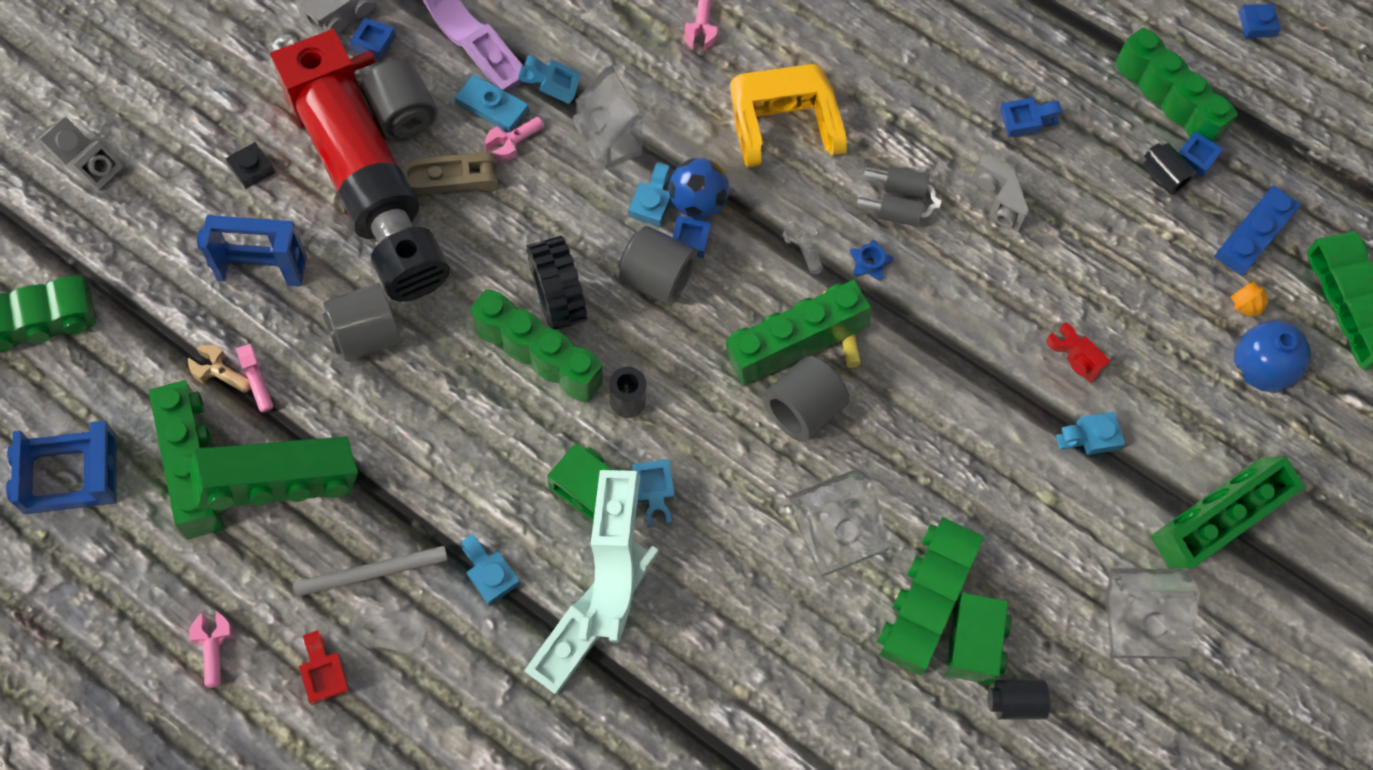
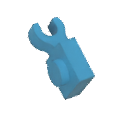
M528 56L525 66L520 68L518 78L530 84L539 82L541 83L540 91L570 104L575 97L581 73L552 59L546 65L538 58Z
M657 162L650 185L639 183L628 210V217L661 227L671 202L670 193L665 190L670 178V174H668L670 170L669 165Z
M1115 412L1080 417L1076 422L1077 425L1062 427L1063 434L1056 435L1060 450L1084 445L1087 455L1121 450L1125 445Z
M474 534L460 542L464 553L475 566L466 572L467 576L488 606L520 585V580L499 551L488 557Z

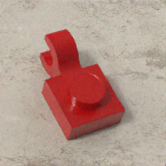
M1065 322L1062 324L1059 332L1066 340H1060L1055 334L1051 333L1046 343L1056 352L1068 353L1066 359L1070 362L1072 369L1092 383L1101 376L1111 360L1086 336L1080 338L1074 328Z
M319 631L303 635L310 662L299 665L309 704L315 705L350 693L340 655L334 653L327 656L325 642Z

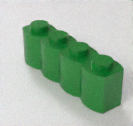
M1142 28L1126 39L1115 62L1118 70L1130 81L1138 83L1142 93L1152 102L1161 105L1165 115L1174 123L1184 127L1189 137L1196 131L1214 143L1222 139L1237 117V112L1233 105L1224 97L1213 93L1210 84L1197 73L1190 71L1186 62L1178 54L1166 49L1163 41L1154 32Z
M1355 231L1316 239L1307 250L1310 265L1316 276L1321 280L1322 289L1327 301L1335 309L1338 324L1344 335L1349 339L1351 351L1356 362L1363 370L1372 369L1373 264L1368 260L1367 244Z
M81 275L62 277L47 284L25 286L10 293L0 294V353L10 351L13 347L23 342H46L59 333L79 334L97 324L91 289Z
M485 290L470 307L474 328L480 337L489 343L503 346L505 352L514 360L524 364H531L533 370L540 377L553 383H559L564 392L578 401L589 402L603 384L602 364L592 352L573 346L570 340L561 332L543 327L535 315L526 310L514 308L511 301L501 293Z
M944 517L941 518L937 526L930 524L921 543L927 546L923 558L915 556L907 573V576L913 579L909 590L901 588L892 606V609L898 612L894 623L891 624L886 621L877 639V643L883 645L879 656L922 676L932 658L940 636L984 538L983 535Z

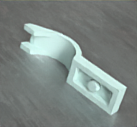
M600 470L591 537V548L595 564V583L590 608L586 615L581 617L579 639L581 641H589L590 637L593 636L609 637L611 642L619 643L631 607L634 584L632 545L641 477L637 471Z
M634 540L632 545L634 562L633 594L659 552L654 546L646 550ZM594 583L575 604L571 605L524 670L556 695H558L599 638L591 636L589 641H581L579 639L581 617H584L590 608Z

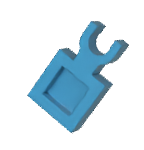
M669 459L632 464L633 471H637L641 476L638 503L649 502V508L646 512L647 527H653L651 517L657 511L665 514L666 525L672 524L670 510L664 504V499L674 498Z

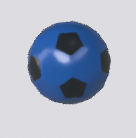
M692 158L681 163L672 173L669 182L670 199L673 205L683 215L693 219H707L720 212L727 203L730 192L729 181L725 171L716 162L706 158Z

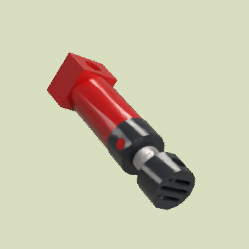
M334 28L270 52L283 93L300 127L305 126L338 193V199L351 221L353 230L359 237L377 239L378 244L371 253V262L387 295L391 300L405 302L416 300L434 292L449 277L450 267L432 232L424 227L412 226L411 222L419 212V202L376 125L359 91L354 71L375 64L373 53L368 51L349 59Z

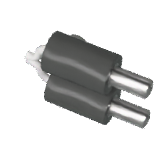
M889 166L888 172L866 167L863 174L864 179L885 183L884 190L922 199L925 197L926 190H929L934 204L930 205L926 212H922L924 202L883 194L882 200L860 195L857 206L879 211V219L918 227L921 217H928L933 209L940 208L941 200L936 198L935 189L928 185L930 174L895 166Z

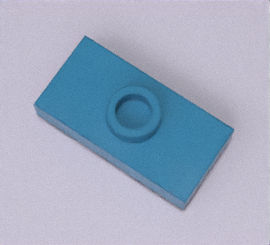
M474 74L454 97L456 105L494 126H498L505 132L513 131L529 112L527 103Z

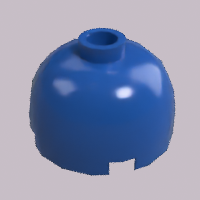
M1277 320L1260 322L1245 332L1234 349V363L1236 368L1240 366L1241 371L1245 374L1243 379L1249 385L1260 391L1277 393L1282 392L1286 388H1292L1303 378L1311 363V348L1306 336L1292 324Z

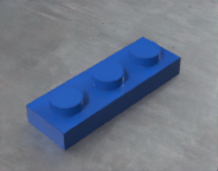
M1273 185L1220 247L1214 257L1243 276L1302 204Z

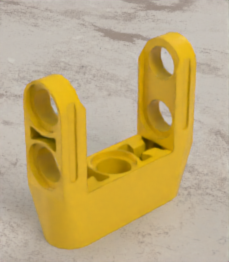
M808 64L745 73L731 80L730 90L734 122L746 168L761 166V146L763 142L756 117L814 109L825 150L831 156L846 153V134L834 90L820 65Z

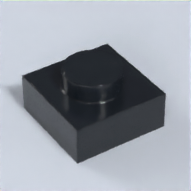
M256 142L225 158L228 166L245 189L275 173L272 164Z

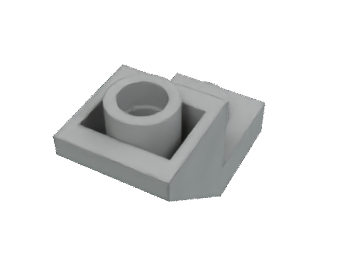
M66 116L61 117L37 139L64 167L96 190H100L124 167L99 141L90 142Z
M984 154L977 164L971 181L984 191L997 195L988 217L994 219L1000 226L1018 232L1029 210L1014 169Z

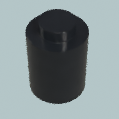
M1157 143L1144 155L1146 161L1143 167L1170 195H1174L1182 190L1197 174V171L1170 143L1164 145Z
M623 367L616 370L609 381L610 406L618 416L624 418L635 417L644 410L646 405L645 376L641 371L633 367Z
M996 680L994 688L988 689L989 711L995 712L998 720H1044L1049 716L1050 696L1045 680Z

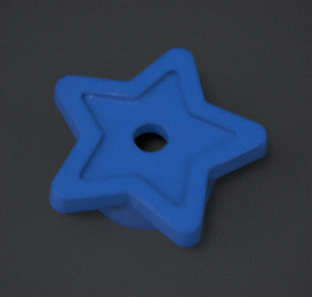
M875 240L864 245L861 249H850V255L856 262L853 271L854 276L869 274L876 280L881 281L883 279V268L894 260L893 256L885 254L883 248ZM872 259L874 262L869 263L867 260Z

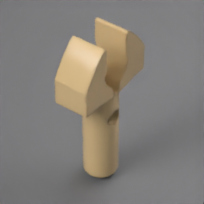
M205 345L196 348L200 355L210 359L212 365L206 364L201 366L188 358L190 371L199 382L205 384L209 378L217 377L243 393L251 390L248 378L223 365L226 355L222 349L215 345Z

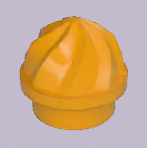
M1255 281L1250 282L1230 296L1235 303L1233 308L1246 316L1262 314L1268 303L1265 288L1263 286L1259 288Z

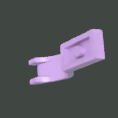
M423 0L442 32L456 45L464 48L494 86L509 92L523 83L518 78L520 68L523 65L489 23L486 25L479 23L464 7L461 0Z

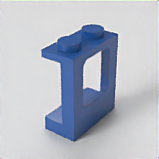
M206 215L204 228H200L197 234V246L199 250H202L207 266L211 268L217 281H225L228 263L279 266L287 286H302L307 255L293 221ZM222 232L267 235L272 247L230 244L225 240Z
M106 421L90 422V432L28 439L21 430L13 431V442L7 450L8 462L12 470L11 480H8L6 484V494L9 502L24 515L116 504L117 434ZM84 453V485L81 490L33 496V464L37 458Z

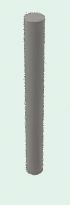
M445 546L295 581L293 582L296 597L447 561V552Z

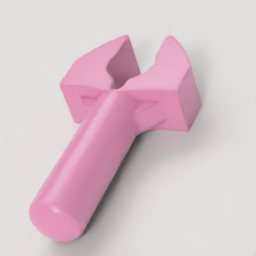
M699 0L696 22L685 24L684 39L691 49L694 48V38L700 32L705 37L704 50L709 49L716 43L718 26H711L709 24L712 0Z
M535 117L511 132H503L498 126L489 131L486 137V152L501 144L504 145L502 148L492 152L496 156V161L509 162L517 157V143L543 129V120L540 117Z
M251 344L236 348L259 411L268 412L272 410L274 405L263 380L262 369L253 347H251Z
M217 611V628L212 633L211 638L205 632L206 617L202 613L194 620L189 629L190 641L193 644L200 643L204 647L205 686L209 688L218 687L221 684L220 646L225 640L233 639V627Z

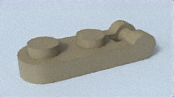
M491 152L419 158L410 160L401 169L414 195L475 189L490 192L496 190L499 186L498 176L494 173L497 165L496 156ZM470 169H478L480 173L470 174Z

